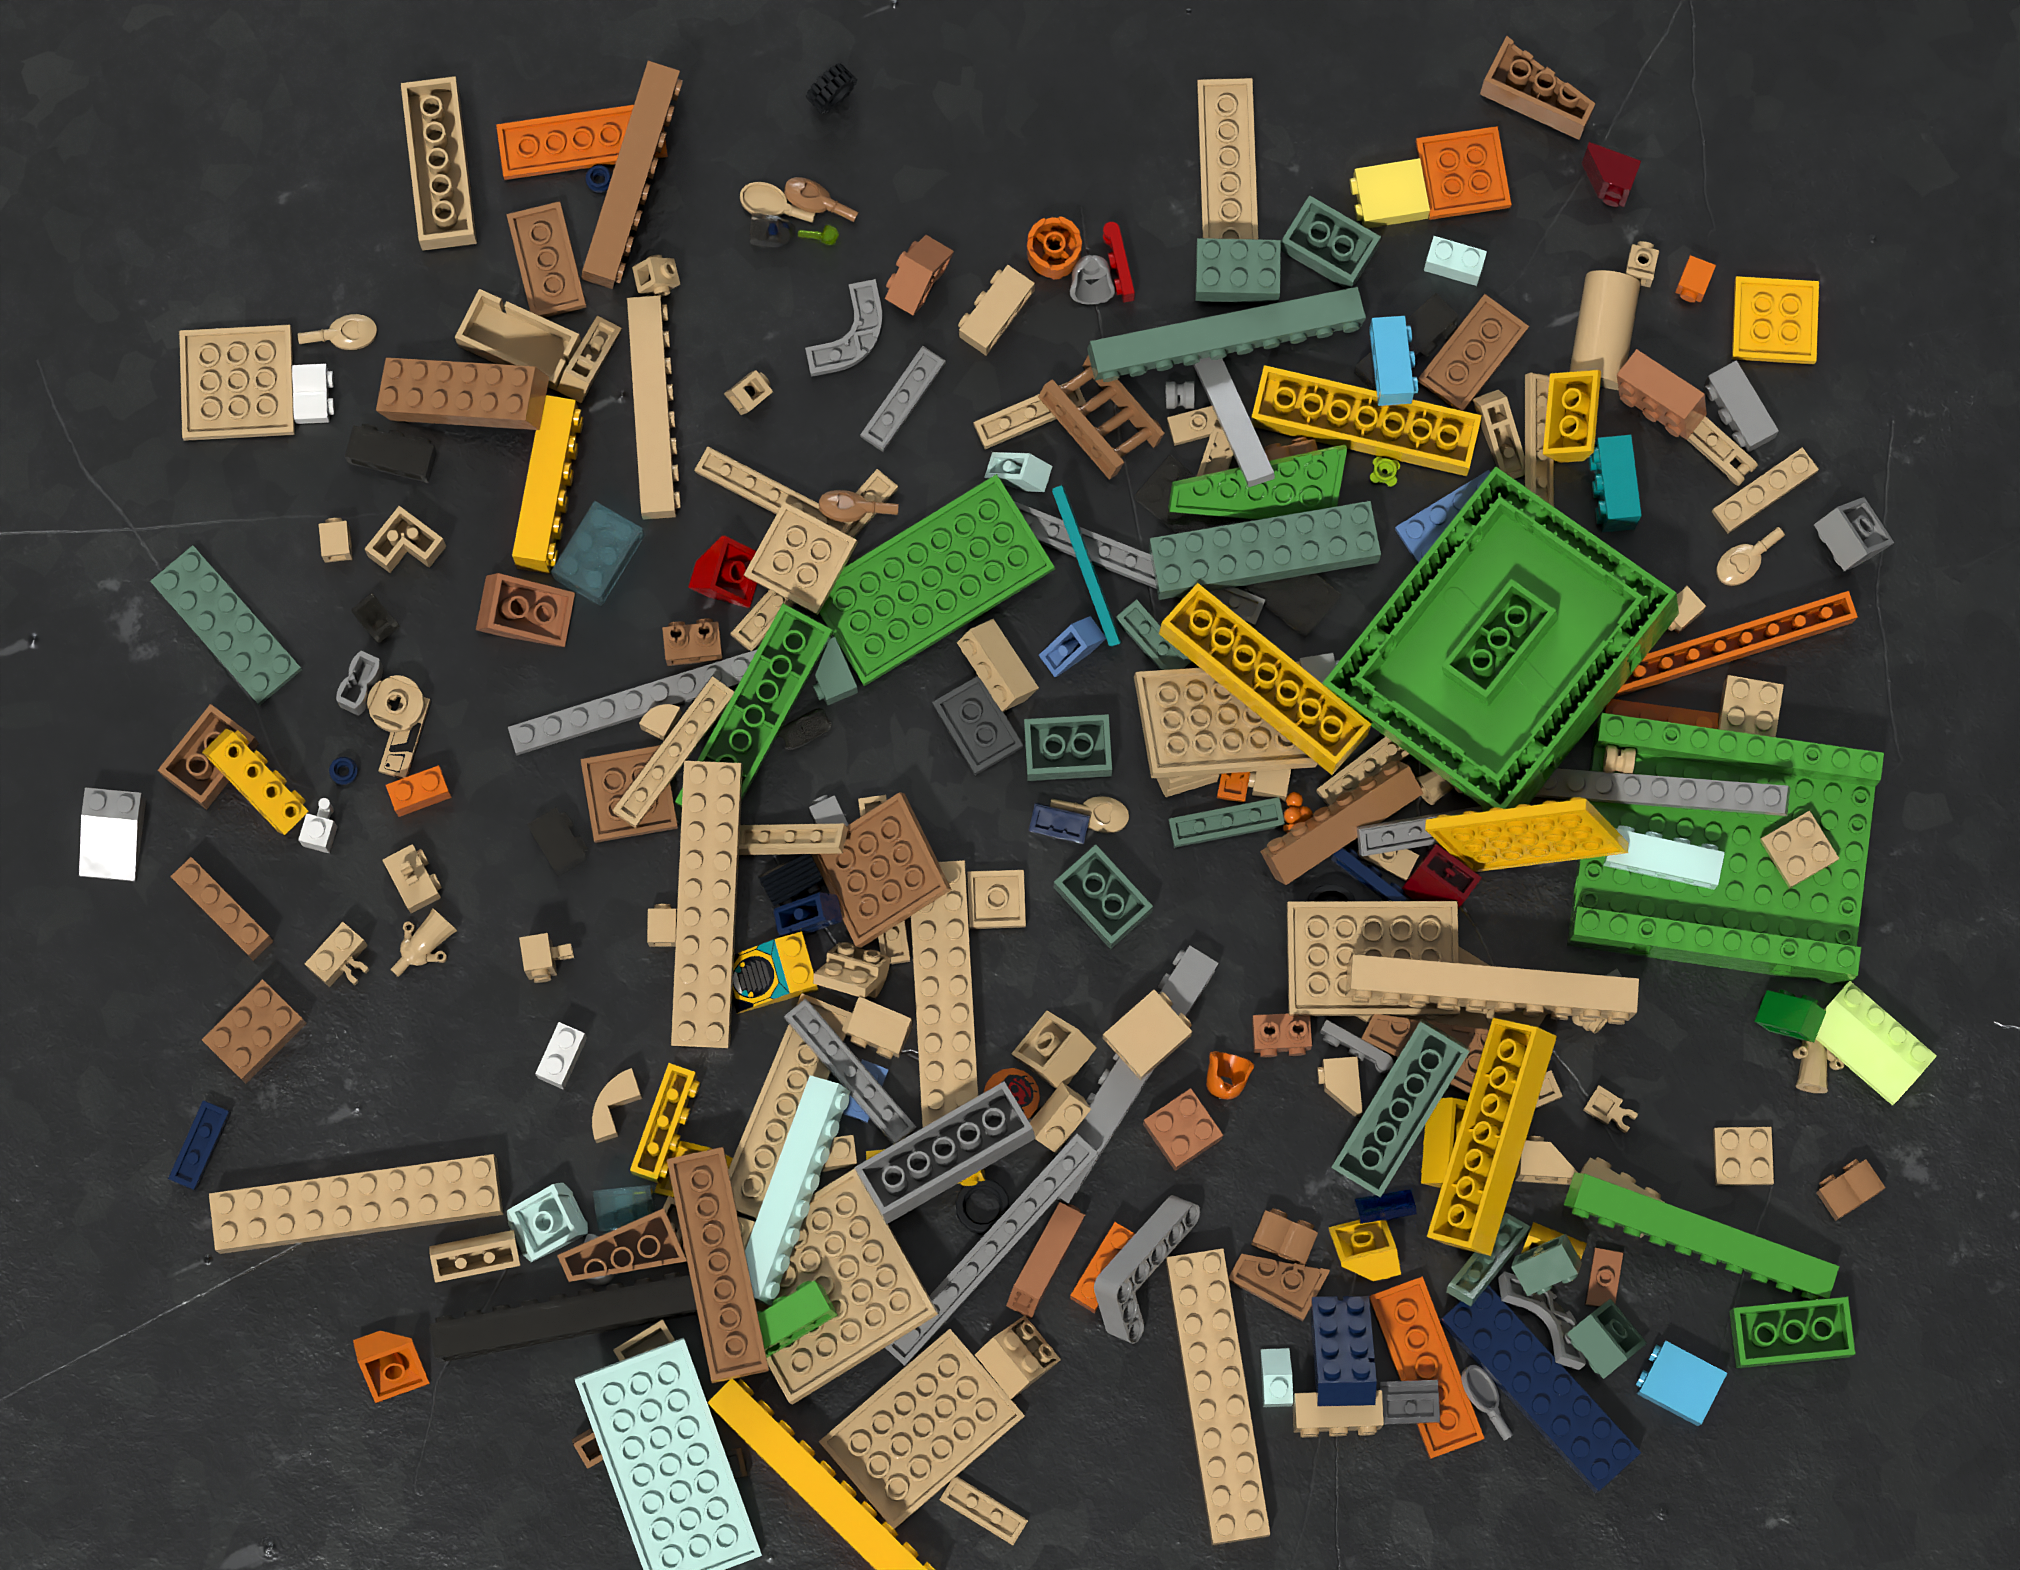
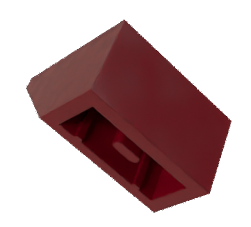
M1434 844L1402 886V889L1405 892L1404 894L1414 901H1457L1459 909L1482 877L1439 845Z

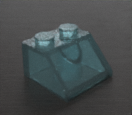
M651 1185L593 1191L598 1229L605 1231V1234L656 1212L654 1191Z

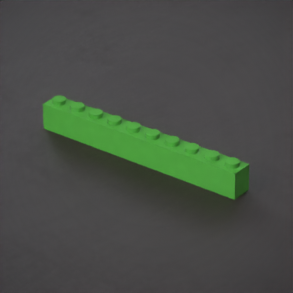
M1574 1172L1564 1206L1573 1209V1215L1585 1219L1592 1215L1599 1218L1598 1224L1614 1228L1615 1224L1624 1227L1623 1232L1639 1238L1640 1234L1650 1236L1649 1242L1665 1247L1666 1243L1675 1245L1674 1251L1691 1256V1253L1694 1252L1701 1255L1699 1260L1716 1265L1717 1261L1726 1264L1725 1269L1728 1271L1742 1274L1744 1270L1752 1273L1750 1278L1766 1284L1768 1280L1777 1282L1776 1288L1790 1293H1792L1793 1289L1802 1291L1801 1297L1808 1300H1818V1298L1829 1299L1839 1266L1584 1173Z

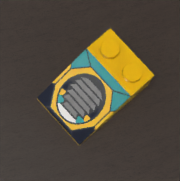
M802 931L734 954L732 999L737 1014L801 996L802 993L808 994L819 991L818 986L813 984L814 972Z

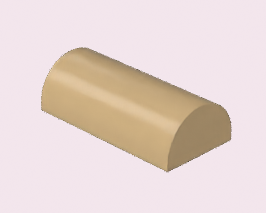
M1606 270L1591 271L1586 274L1569 372L1600 370V387L1619 390L1617 373L1628 361L1641 285L1637 278L1624 273Z

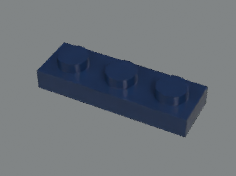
M1347 847L1344 850L1341 848L1333 854L1332 861L1382 900L1406 901L1407 898L1403 896L1405 892L1401 887L1393 882L1390 885L1381 878L1383 876L1382 873L1372 865L1366 867L1359 861L1360 856L1352 849Z
M204 1100L202 1101L168 1177L170 1181L196 1191L230 1115L228 1110Z

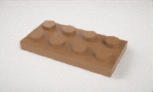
M560 201L506 214L530 312L545 318L586 308Z
M1484 294L1418 378V382L1454 409L1464 411L1523 337L1529 326Z

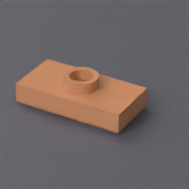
M1594 1248L1585 1305L1600 1307L1609 1299L1616 1303L1623 1259L1622 1252Z

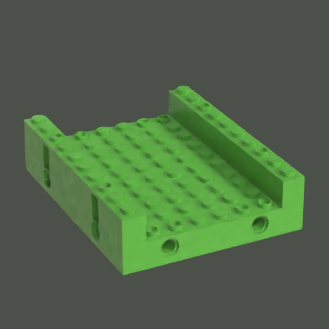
M1495 467L1322 684L1369 721L1374 729L1480 804L1483 812L1489 811L1491 808H1516L1517 805L1529 804L1679 615L1677 593Z
M1602 713L1594 729L1589 771L1603 772L1604 755L1607 745H1614L1619 750H1624L1627 747L1635 748L1633 774L1786 785L1790 787L1787 816L1589 801L1616 829L1618 826H1628L1634 828V832L1645 835L1646 832L1662 834V839L1673 841L1674 838H1683L1691 841L1690 845L1699 847L1702 844H1711L1717 846L1718 851L1725 853L1719 883L1715 890L1603 866L1605 856L1578 859L1567 946L1838 985H1846L1849 981L1852 982L1858 976L1861 947H1857L1875 787L1881 781L1884 753ZM1810 811L1839 857V860L1789 889L1760 842V839Z

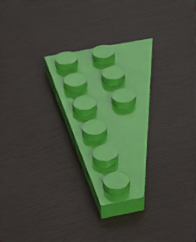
M1340 445L1271 460L1269 462L1274 471L1275 479L1252 487H1248L1240 467L1174 481L1171 487L1169 511L1266 519L1337 507L1347 447L1346 445Z

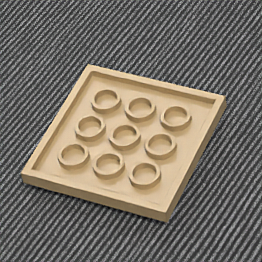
M291 325L179 331L182 438L184 441L295 435Z

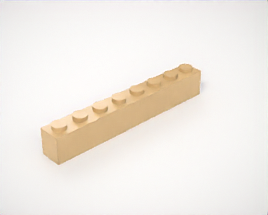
M661 296L627 298L641 514L643 520L676 517V509L681 508L680 492H675L674 482L679 481L678 465H673L672 455L677 454L676 438H671L670 428H675L674 411H669V401H674L673 385L667 384V374H672L671 357L666 358L665 348L670 347L669 331H664L663 321H668L667 304H662Z

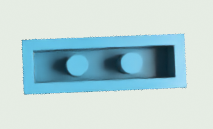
M1405 316L1372 318L1369 332L1378 406L1411 404L1413 395L1418 393L1417 377H1412L1411 368H1415L1414 351H1409L1408 342H1412L1411 326H1406Z

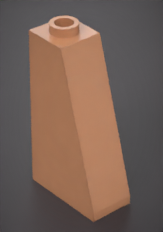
M1059 1202L1013 1286L1006 1305L1007 1307L1032 1319L1085 1217L1076 1206L1071 1204L1065 1205Z

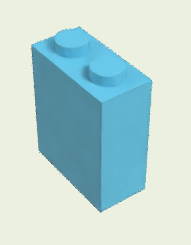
M1664 1341L1661 1346L1656 1344L1648 1359L1652 1361L1648 1372L1643 1370L1635 1384L1640 1387L1637 1394L1696 1426L1701 1425L1727 1373L1668 1341Z

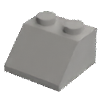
M1865 497L1835 508L1814 524L1820 539L1826 543L1833 554L1835 562L1844 571L1862 564L1894 544V541Z

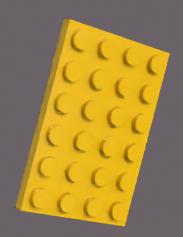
M1574 797L1564 802L1545 801L1541 805L1533 806L1520 804L1516 808L1510 809L1491 808L1486 812L1466 811L1463 815L1455 816L1442 814L1436 818L1426 819L1425 830L1440 845L1474 872L1626 854L1629 843L1587 799L1581 797Z

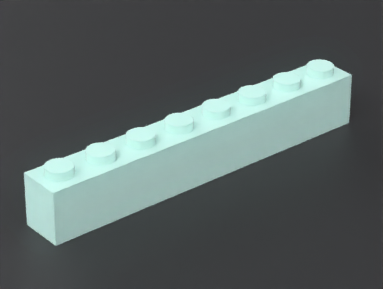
M811 1075L807 1081L745 1249L756 1302L772 1306V1302L779 1294L781 1279L789 1267L792 1249L799 1240V1230L809 1212V1203L813 1192L819 1185V1176L823 1165L829 1158L831 1143L839 1131L842 1113L849 1104V1094L851 1091L839 1083Z

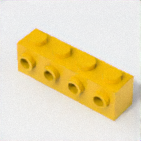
M225 729L202 753L277 832L283 835L287 834L309 812L303 806L306 802L305 799L297 791L293 790L290 792L284 786L287 782L286 779L278 771L274 770L271 772L265 766L268 763L267 759L259 751L256 750L253 753L246 746L249 741L240 731L237 730L234 733L231 730Z
M668 1063L630 1169L632 1175L658 1184L661 1177L666 1179L669 1173L667 1159L671 1150L675 1152L681 1138V1135L677 1134L680 1124H686L691 1110L687 1108L690 1097H696L700 1082L696 1081V1072Z

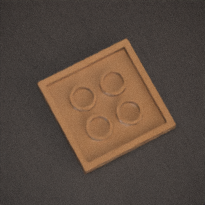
M661 745L580 759L595 843L678 828L671 783L668 784L636 829L613 813L614 807Z

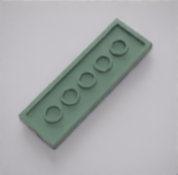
M193 545L150 581L259 706L302 670Z

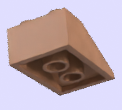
M500 573L487 575L476 630L507 638L565 647L575 592Z

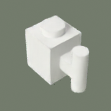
M322 798L318 803L317 816L306 813L299 842L303 847L330 854L338 827L333 820H329L330 815L334 812L333 806L328 799Z

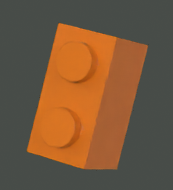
M439 765L386 785L398 817L452 798Z

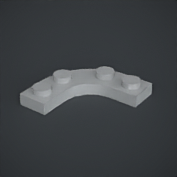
M876 279L849 284L854 310V322L850 331L843 338L831 343L805 348L811 377L848 369L862 361L876 345L882 329V308Z
M1508 1272L1502 1273L1498 1277L1501 1301L1526 1308L1539 1316L1550 1330L1555 1362L1580 1370L1586 1364L1583 1353L1574 1348L1570 1337L1567 1335L1570 1330L1578 1325L1570 1310L1565 1312L1554 1300L1557 1296L1550 1290L1540 1295L1536 1292L1527 1296L1516 1275Z

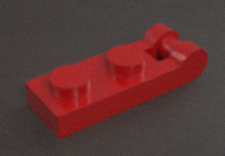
M1108 222L1103 227V241L1110 245L1111 252L1107 253L1110 269H1116L1117 278L1113 279L1116 295H1122L1123 303L1134 301L1135 292L1120 228L1117 223Z

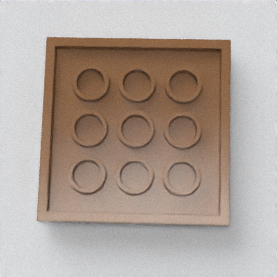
M901 792L846 826L848 831L843 854H811L830 894L837 895L843 921L855 946L862 948L952 890L906 795Z

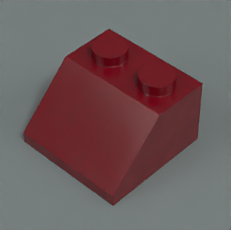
M1589 142L1582 166L1598 198L1603 199V202L1609 206L1624 207L1641 161Z

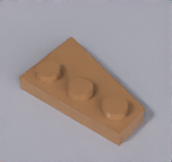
M1241 1254L1228 1280L1303 1321L1311 1307L1312 1297L1317 1296L1330 1270Z

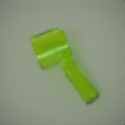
M825 225L822 233L817 231H798V237L814 238L826 245H833L839 235L837 229L829 225Z

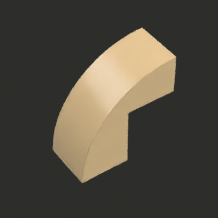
M632 1068L615 1076L607 1083L597 1098L592 1116V1129L596 1143L618 1137L610 1109L642 1099Z

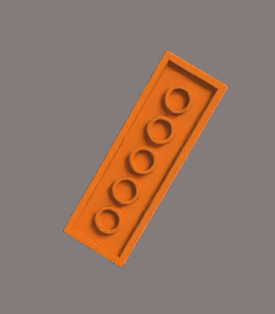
M634 105L496 124L504 180L585 169L596 165L616 164ZM666 140L664 141L661 153L655 152V158L668 157Z
M1423 1276L1369 1296L1371 1306L1400 1381L1438 1380L1440 1423L1417 1424L1429 1458L1432 1459L1484 1440L1485 1438L1470 1399L1462 1385L1461 1375Z

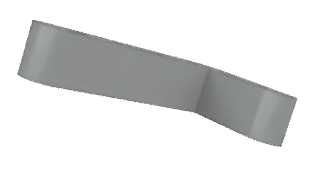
M1174 1195L1167 1198L1098 1275L1094 1284V1292L1108 1334L1132 1344L1141 1338L1144 1331V1322L1135 1292L1196 1225L1200 1217L1199 1205Z

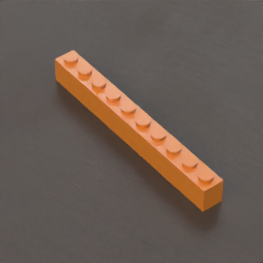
M1849 591L1649 653L1613 698L1852 624L1858 616Z

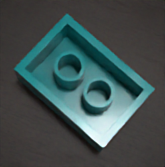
M1622 435L1598 438L1594 446V453L1588 457L1589 469L1595 472V481H1592V494L1594 498L1598 497V508H1595L1596 524H1601L1602 533L1636 529L1642 515L1632 436Z

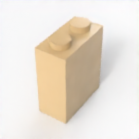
M1155 990L1150 992L1103 1034V1040L1140 1081L1192 1036L1191 1022L1182 1013L1177 1015L1171 1008L1173 1003L1165 993L1161 992L1158 994Z

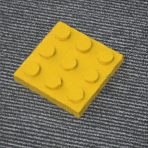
M1736 276L1734 286L1732 359L1815 364L1817 359L1819 281Z

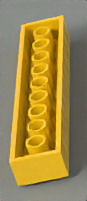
M730 1379L711 1398L708 1405L875 1570H935L928 1562L922 1565L916 1559L919 1556L918 1552L910 1544L905 1542L901 1545L895 1539L898 1536L897 1532L886 1521L881 1525L875 1519L878 1515L877 1512L866 1501L860 1504L854 1498L857 1494L845 1481L839 1484L833 1478L836 1475L835 1471L824 1460L819 1464L813 1458L816 1454L815 1451L804 1440L798 1443L793 1438L795 1433L783 1420L777 1423L772 1418L775 1414L773 1410L762 1399L757 1403L751 1397L754 1394L753 1390L742 1379L738 1382Z

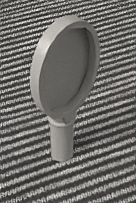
M1477 1365L1466 1367L1462 1372L1461 1380L1468 1398L1479 1410L1487 1413L1489 1420L1492 1421L1504 1441L1514 1434L1503 1419L1498 1408L1500 1399L1494 1381L1481 1367Z

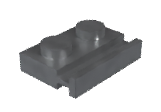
M1438 1380L1380 1382L1384 1425L1440 1423Z

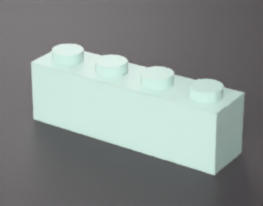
M1618 826L1616 830L1629 843L1628 853L1605 856L1603 866L1715 890L1719 883L1725 852L1718 851V847L1711 844H1702L1699 847L1690 845L1691 841L1687 839L1674 838L1672 841L1662 839L1663 835L1656 832H1646L1644 835L1635 833L1634 828Z

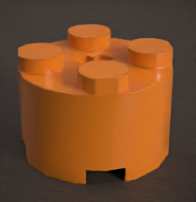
M1060 216L1059 218H1042L1032 226L1028 234L1027 256L1030 265L1037 273L1053 280L1061 279L1063 276L1070 274L1077 261L1081 259L1082 239L1079 229L1072 221ZM1056 244L1059 245L1058 250L1050 249V245H1052L1053 247Z

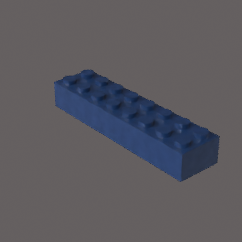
M1489 1285L1472 1306L1461 1301L1440 1320L1442 1326L1472 1359L1486 1371L1494 1383L1595 1494L1641 1453L1561 1364L1555 1362V1357L1514 1312L1501 1301V1298Z

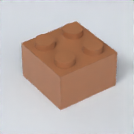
M1191 1088L1143 1121L1144 1127L1175 1171L1223 1138V1134Z

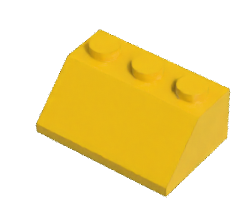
M1600 370L1550 374L1543 455L1559 463L1584 461L1594 453L1601 378Z
M1453 1097L1441 1098L1426 1122L1421 1184L1442 1187L1467 1105L1466 1100Z

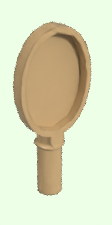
M749 183L740 192V202L744 209L757 217L776 218L782 214H787L789 217L793 216L811 223L815 220L816 213L807 212L793 204H788L785 194L779 188L769 183Z
M351 314L335 320L329 329L298 333L299 344L330 340L333 345L340 349L357 350L368 346L374 341L377 335V327L371 318L364 315Z
M1777 527L1754 546L1741 544L1728 550L1718 562L1716 568L1718 579L1729 586L1740 585L1748 581L1760 567L1761 554L1785 536L1784 532Z
M1093 797L1086 800L1083 804L1051 799L1050 806L1090 815L1088 828L1100 833L1118 832L1125 828L1129 820L1127 808L1121 802L1110 797Z

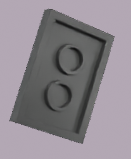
M978 676L932 702L933 707L974 775L1023 748L1022 742L1004 712L1001 711L993 700L988 689Z

